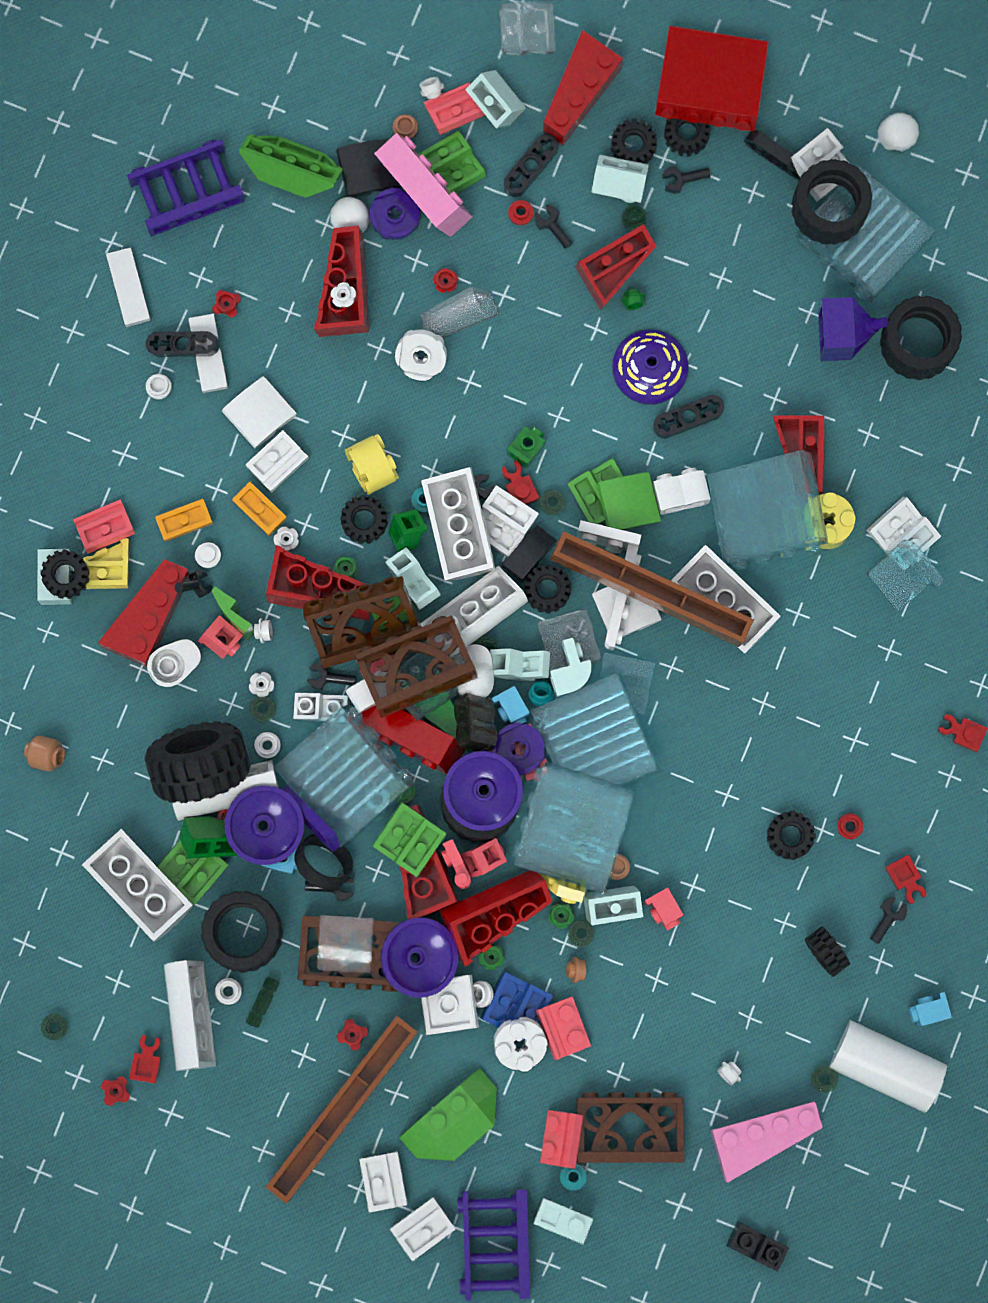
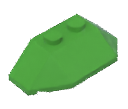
M248 134L239 148L240 155L259 181L305 198L333 188L343 170L327 154L279 136H255Z
M479 1068L399 1138L416 1158L456 1160L494 1127L497 1088Z

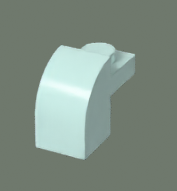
M404 548L385 561L393 577L403 576L410 599L419 610L440 596L438 589L425 575L419 562L407 548Z
M573 638L562 641L568 666L549 672L556 698L578 691L587 682L591 673V661L580 662L579 658L583 657L579 642L574 643Z
M511 648L490 650L494 677L519 681H535L538 678H549L550 652H522Z

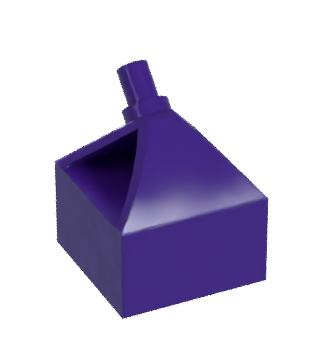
M853 297L822 298L818 310L821 361L852 360L879 329L888 326V319L886 317L879 319L871 318Z

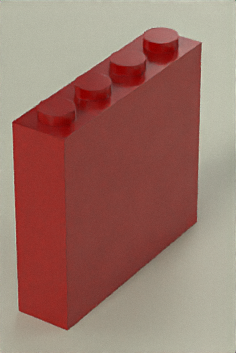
M669 26L655 115L662 116L665 119L674 118L687 120L690 123L699 122L711 124L715 127L724 126L736 128L740 131H754L758 118L768 41Z

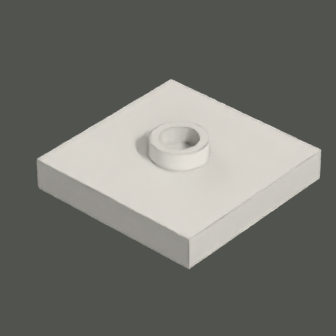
M472 975L453 977L451 982L442 991L422 998L426 1035L479 1028Z

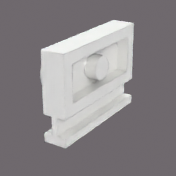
M282 430L245 465L272 493L309 457Z
M398 1152L359 1159L369 1212L407 1205Z
M431 1198L390 1230L413 1261L453 1232L455 1227L436 1200Z

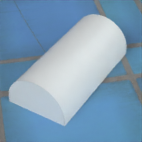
M469 467L421 480L444 579L446 581L464 579L494 570L495 564L472 468Z
M706 545L671 580L754 619L744 643L738 647L744 654L781 617Z
M497 566L420 624L424 627L440 616L448 617L452 615L467 648L526 604L528 599L523 590ZM447 633L434 638L437 643L442 642L443 639L445 640V645L441 649L443 652L452 643V637ZM458 647L449 657L453 658L460 653Z
M273 760L250 765V771L246 779L240 782L237 787L229 789V792L218 794L211 799H202L198 802L172 803L177 820L180 821L184 820V818L228 809L239 794L252 787L273 786L279 788Z
M122 829L82 864L153 942L158 941L173 929L193 907L187 898Z
M185 960L164 964L176 1071L215 1067L216 1059L204 961Z
M849 1020L828 1068L926 1113L942 1085L947 1064Z

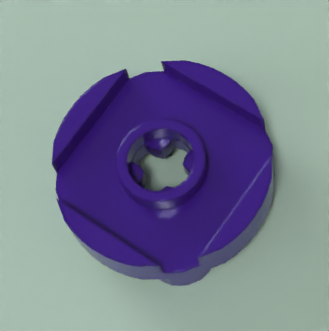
M386 189L375 197L369 211L370 221L374 230L383 239H403L411 235L418 228L420 208L409 194L402 191V189ZM393 208L397 212H402L397 220L388 217Z
M509 724L501 729L496 736L493 752L508 759L515 766L519 775H527L534 772L545 759L546 745L544 738L537 729L528 724ZM517 742L521 745H526L524 755L522 756L513 754Z

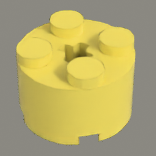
M379 434L372 435L345 449L348 461H353L352 470L363 490L367 492V495L399 479L395 470L397 468L390 454L386 455L383 449L385 446Z
M829 492L816 496L808 503L801 516V533L804 539L811 546L819 549L839 547L846 541L853 530L856 519L853 508L846 499L835 493ZM829 518L832 520L831 524H823L824 519Z

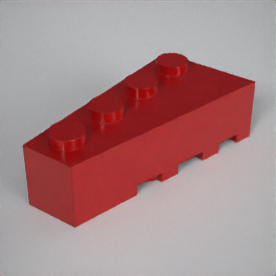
M164 559L99 640L98 644L101 648L147 667L149 657L157 650L183 592H176L175 584L188 581L189 570Z
M375 705L360 713L355 710L351 717L357 724L356 729L367 735L372 732L379 736L377 740L389 747L393 744L400 748L399 752L411 759L415 757L421 760L424 766L431 770L436 769L447 775L453 764L465 752V749L454 737L403 710L381 718Z
M533 868L442 909L440 913L444 925L451 933L458 950V959L466 967L472 962L473 957L481 951L485 953L492 947L491 944L503 935L504 937L513 932L512 929L516 925L532 918L552 903V899L545 879Z

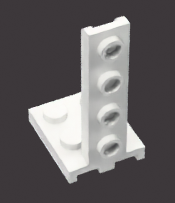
M580 521L577 538L595 546L596 544L606 546V550L610 552L621 553V550L626 551L625 560L639 566L642 556L637 554L641 539L640 534ZM619 591L616 593L604 644L609 650H614L615 644H621L624 630L619 629L621 619H627L630 605L625 604L627 595Z

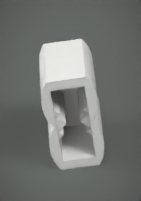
M689 468L681 472L682 475L672 477V474L668 473L657 477L652 486L660 515L709 504L711 498L703 470L697 471L696 468Z

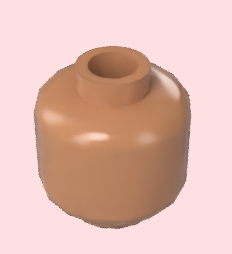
M36 736L31 742L26 744L24 756L27 757L28 765L31 768L51 772L63 764L65 749L58 739Z

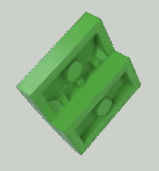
M459 131L418 154L419 156L423 154L431 162V170L435 174L438 172L447 181L446 187L456 194L486 177L485 170L475 158L471 147Z
M614 458L592 471L588 470L567 483L590 523L600 525L606 522L596 483L624 477Z
M649 472L596 483L607 527L624 531L634 527L661 522Z
M214 586L212 592L223 615L249 641L254 635L252 624L237 614L240 609L236 600Z
M401 802L373 842L372 847L417 877L447 833Z
M179 840L157 865V868L187 900L195 905L227 868L228 864L219 857L188 859Z

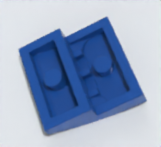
M502 971L493 990L492 1002L485 1007L480 1019L498 1028L505 1021L517 1020L519 1017L530 1018L540 1025L535 1010L548 1006L553 995Z

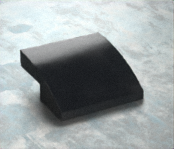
M389 139L366 141L337 148L336 152L339 165L343 169L341 174L347 197L371 195L374 191H384L400 186L399 182L374 154Z

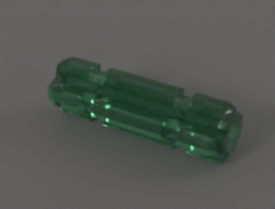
M271 977L265 979L264 988L260 990L252 1007L253 1011L249 1013L246 1019L247 1024L255 1028L260 1026L263 1020L261 1017L265 1015L274 997L272 994L276 992L279 986L277 980Z

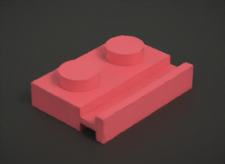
M470 82L424 102L425 108L439 135L485 116L484 112L465 90L470 85Z
M121 499L73 519L87 554L135 534Z
M568 997L535 1010L554 1060L591 1046L573 997Z
M548 1110L540 1163L575 1169L583 1115Z

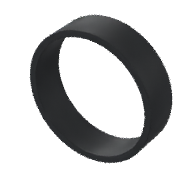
M315 834L307 836L299 845L294 855L295 865L299 873L308 882L323 889L340 887L353 870V860L349 851L341 842H339L340 847L333 852ZM316 845L329 850L340 861L344 875L335 878L325 876L316 871L308 863L304 855V847Z

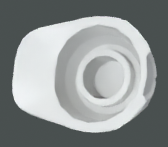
M188 639L178 640L160 647L149 657L147 664L148 673L152 680L160 686L171 687L177 685L198 666L201 660L200 650L194 642Z
M473 644L466 649L474 664L478 678L457 686L456 690L464 699L482 700L493 689V663L487 648L482 645ZM462 656L460 658L459 665L464 664Z

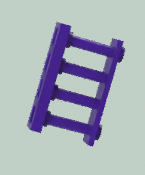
M222 139L218 141L209 140L202 144L200 148L147 168L144 166L135 168L131 171V174L127 175L131 187L139 185L151 216L145 220L151 237L245 202L240 185L234 187V185L230 184L219 154L225 152ZM210 158L222 188L219 193L213 195L207 194L195 164ZM184 167L188 171L198 196L196 201L190 204L183 202L172 172ZM160 176L164 179L174 205L173 210L166 213L160 212L148 181Z
M516 1189V1195H511V1198L468 1199V1191H463V1197H457L458 1213H463L465 1278H460V1295H466V1301H471V1292L514 1290V1293H519V1299H530L527 1189ZM511 1209V1211H516L517 1222H511V1225L469 1226V1210ZM512 1236V1239L517 1238V1249H512V1252L470 1254L469 1237ZM513 1263V1266H518V1277H513L511 1280H470V1264Z

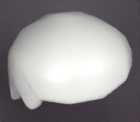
M892 114L881 122L879 126V141L887 150L905 151L916 144L919 137V126L916 120L908 114Z
M345 197L338 200L332 207L330 222L334 228L359 226L361 231L364 232L370 223V210L361 200L354 197Z

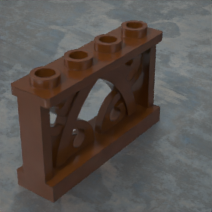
M403 576L389 577L376 584H365L355 590L337 592L331 597L313 599L304 604L303 616L319 653L323 668L355 660V655L359 654L361 649L368 646H378L383 644L384 640L389 637H400L407 634L411 628L421 626ZM397 595L401 602L397 608L391 611L393 599L389 602L383 599ZM357 609L366 610L380 616L373 623L370 633L363 634L354 627H344L349 617ZM404 609L409 619L405 623L397 616ZM331 614L332 617L324 619V622L328 625H334V627H322L317 623V618ZM384 623L383 625L387 628L379 630L378 627ZM321 634H332V644L325 645ZM349 634L355 635L353 638L346 639L349 637Z
M452 615L448 617L440 616L424 627H413L407 634L400 637H389L384 640L383 644L375 647H365L359 651V654L355 655L381 718L478 678L474 664ZM447 633L452 637V643L443 652L441 649L445 645V640L443 639L442 642L437 643L434 638ZM457 647L464 661V664L459 666L449 657ZM409 652L422 653L434 658L427 666L425 672L426 680L419 682L410 674L398 673L403 660ZM380 659L384 660L385 664L382 667L377 666V668L381 672H388L387 676H376L371 673V664ZM441 662L442 664L437 669H442L443 672L434 675L432 673L433 668ZM396 680H408L410 686L402 689L401 684L403 681L396 683ZM373 682H386L387 696L380 698Z
M302 916L297 979L303 981V986L318 987L319 982H329V987L345 988V984H356L355 989L371 990V985L382 986V991L397 992L386 978L379 975L378 971L382 968L380 959L385 938L401 922ZM309 928L315 929L320 947L307 951ZM351 931L357 932L361 945L367 951L373 953L367 961L353 970H350L341 963L332 951L343 947L348 942ZM339 932L342 936L341 941L337 944L329 945L328 941H335L332 939V934ZM373 934L376 936L377 939L373 944L379 945L377 949L366 943L368 935ZM323 952L325 957L319 958L315 965L323 963L325 969L320 973H314L308 967V960L312 955ZM334 967L344 977L328 975ZM370 970L374 979L358 977Z
M650 1092L635 1093V1098H625L624 1093H609V1098H598V1093H582V1098H576L577 1114L583 1115L577 1163L684 1162V1098H677V1092H662V1098H651ZM606 1103L624 1104L611 1113ZM635 1103L654 1104L650 1107L648 1113L646 1110H644L642 1107ZM591 1106H598L603 1110L602 1115L599 1117L593 1114L595 1120L602 1123L600 1128L592 1126L586 1120V1111ZM661 1106H668L674 1112V1119L668 1126L661 1128L658 1123L664 1121L667 1114L661 1117L657 1114V1110ZM629 1111L641 1118L651 1129L637 1138L633 1152H627L624 1139L618 1133L609 1130L620 1117ZM584 1127L590 1131L597 1132L590 1152H584ZM676 1127V1151H670L664 1132ZM606 1135L612 1136L618 1141V1146L615 1149L608 1147V1142L611 1140L604 1139ZM654 1135L656 1139H650L653 1147L651 1149L644 1148L643 1140Z

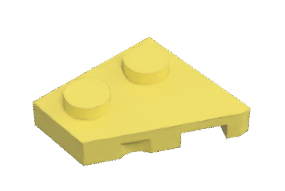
M128 538L120 540L121 543L109 549L105 547L97 551L93 556L83 558L90 572L88 575L89 583L85 585L86 589L128 588Z
M541 867L538 868L537 872L545 879L548 889L556 896H560L562 901L576 904V901L582 903L587 880Z

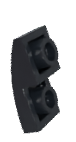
M537 525L514 549L502 567L522 582L529 573H532L533 569L538 567L539 561L555 547L557 540Z
M737 1222L726 1244L729 1248L777 1272L789 1250V1247L740 1222Z

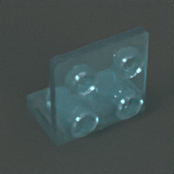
M904 539L867 572L868 577L896 611H900L928 585L938 588L945 582L915 542Z

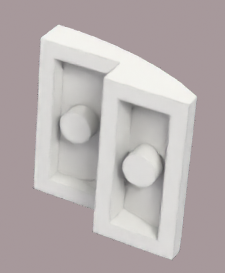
M828 128L791 157L800 178L810 166L819 163V161L831 159L847 161L840 152L843 146ZM820 184L814 187L810 194L817 202L835 188L837 184Z
M264 376L246 388L222 409L225 416L254 448H257L274 436L279 428L294 419L297 414Z
M497 485L482 505L490 547L508 558L524 539L539 515L538 512Z
M904 496L866 530L902 570H905L941 537L926 517L921 516L911 501Z
M610 587L603 588L592 594L607 630L617 590ZM627 596L625 604L630 605L627 619H621L619 629L624 630L622 636L624 637L637 630L645 629L663 619L658 609Z

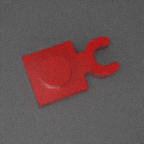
M518 461L514 462L516 472L513 474L508 473L505 466L502 467L503 477L511 481L510 484L505 485L510 495L525 505L539 500L529 475L521 477V465Z
M944 715L943 719L950 723V729L939 727L938 732L942 735H955L953 743L977 753L988 728L966 718H963L959 724L953 716Z
M909 854L885 867L897 891L903 887L905 888V898L909 904L915 902L912 898L913 891H918L922 898L927 896L925 889L915 882L921 878V875Z
M142 1035L140 1038V1046L143 1049L142 1054L134 1053L129 1079L156 1084L161 1057L154 1056V1052L159 1049L161 1040L156 1038L155 1044L152 1047H148L146 1045L147 1036Z

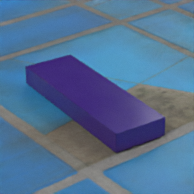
M288 785L282 788L298 803L303 814L304 824L331 851L334 852L338 849L340 843L336 833Z

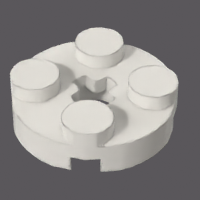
M409 330L397 345L395 359L398 367L400 365L404 370V374L415 380H428L443 370L447 359V349L440 335L427 330ZM422 350L428 356H424V359L420 360L419 356L414 353Z
M519 1017L517 1020L505 1021L499 1026L494 1035L495 1054L499 1061L510 1069L523 1072L529 1071L542 1060L546 1053L547 1039L543 1029L536 1021L530 1018ZM525 1039L526 1046L517 1049L514 1041Z

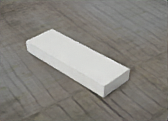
M131 247L107 253L106 256L125 326L129 327L151 321Z
M214 314L188 318L191 331H209L218 337ZM208 338L205 343L195 341L196 345H202L206 350L208 345H212V341ZM219 348L218 352L213 356L196 357L202 392L207 393L228 389L221 349Z

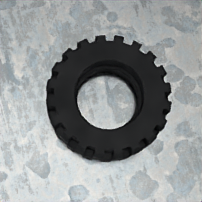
M214 721L213 723L202 722L197 725L191 724L182 729H175L169 734L166 733L160 739L152 742V746L148 747L144 757L154 793L160 799L167 800L170 803L198 802L202 799H211L218 794L229 792V789L237 787L240 782L246 779L251 767L241 731L230 723H221L220 721Z

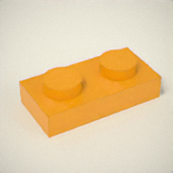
M251 482L232 499L268 536L287 519Z
M204 499L155 517L164 542L213 524Z

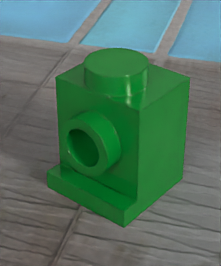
M524 426L512 444L507 448L506 455L528 469L545 446L544 434L534 426L530 429ZM530 440L533 444L530 447H525L523 441Z
M415 509L394 514L388 534L399 553L404 548H407L409 551L417 549L422 533L427 531V527L418 510Z

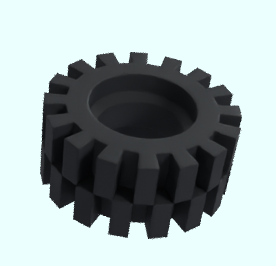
M674 118L667 119L664 130L666 145L668 147L671 146L673 153L678 151L679 156L687 153V157H690L693 152L697 155L700 149L704 150L706 143H708L710 124L690 123L687 120ZM683 124H691L696 128L697 135L691 140H684L678 135V128Z
M632 119V122L625 120L623 125L619 124L612 135L611 152L614 153V158L648 164V160H652L656 150L657 138H655V130H651L652 126L650 124L644 125L645 121L643 120L640 123L636 122L637 119ZM631 135L639 136L643 140V148L638 152L627 150L624 145L627 137Z
M361 495L359 498L357 496L353 497L352 501L348 500L345 503V508H342L341 525L345 535L349 536L353 542L358 541L359 544H363V542L369 544L372 543V540L377 541L379 536L384 534L385 527H387V515L384 506L372 496L366 497ZM362 510L369 511L374 516L373 524L366 529H361L354 523L355 515Z
M62 549V552L57 550L54 552V555L50 556L49 554L46 557L48 559L46 562L43 561V569L40 570L41 580L52 595H56L61 599L64 597L72 599V596H79V592L87 588L85 585L89 583L88 575L90 572L83 558L77 555L76 552L72 550L68 552L66 549ZM69 565L74 568L75 577L70 583L62 584L56 580L55 573L60 566Z
M551 564L549 566L540 565V568L533 569L532 573H529L524 588V593L530 606L533 609H538V612L542 613V611H545L546 614L551 613V611L557 612L561 607H564L571 593V582L566 572L563 573L560 567L555 568ZM541 581H554L558 587L557 594L552 598L542 597L537 589Z
M795 811L784 812L771 822L767 830V842L770 844L769 848L771 851L773 850L778 857L781 856L786 860H795L807 854L813 847L814 839L816 838L814 825H811V820L803 816L804 814H798ZM786 826L798 828L801 833L800 842L794 846L785 844L781 838L783 828Z
M821 926L804 939L816 960L832 977L850 965L849 959L841 949V946L837 944L834 937L824 927Z

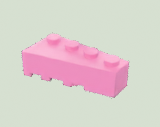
M396 133L374 154L435 227L448 236H453L473 216L462 205L463 200L454 191L451 192L446 187L447 181L438 172L435 174L431 170V162L423 154L420 156L414 150L417 147L408 136L403 138Z
M810 1102L710 1130L724 1181L728 1183L822 1128L816 1103Z

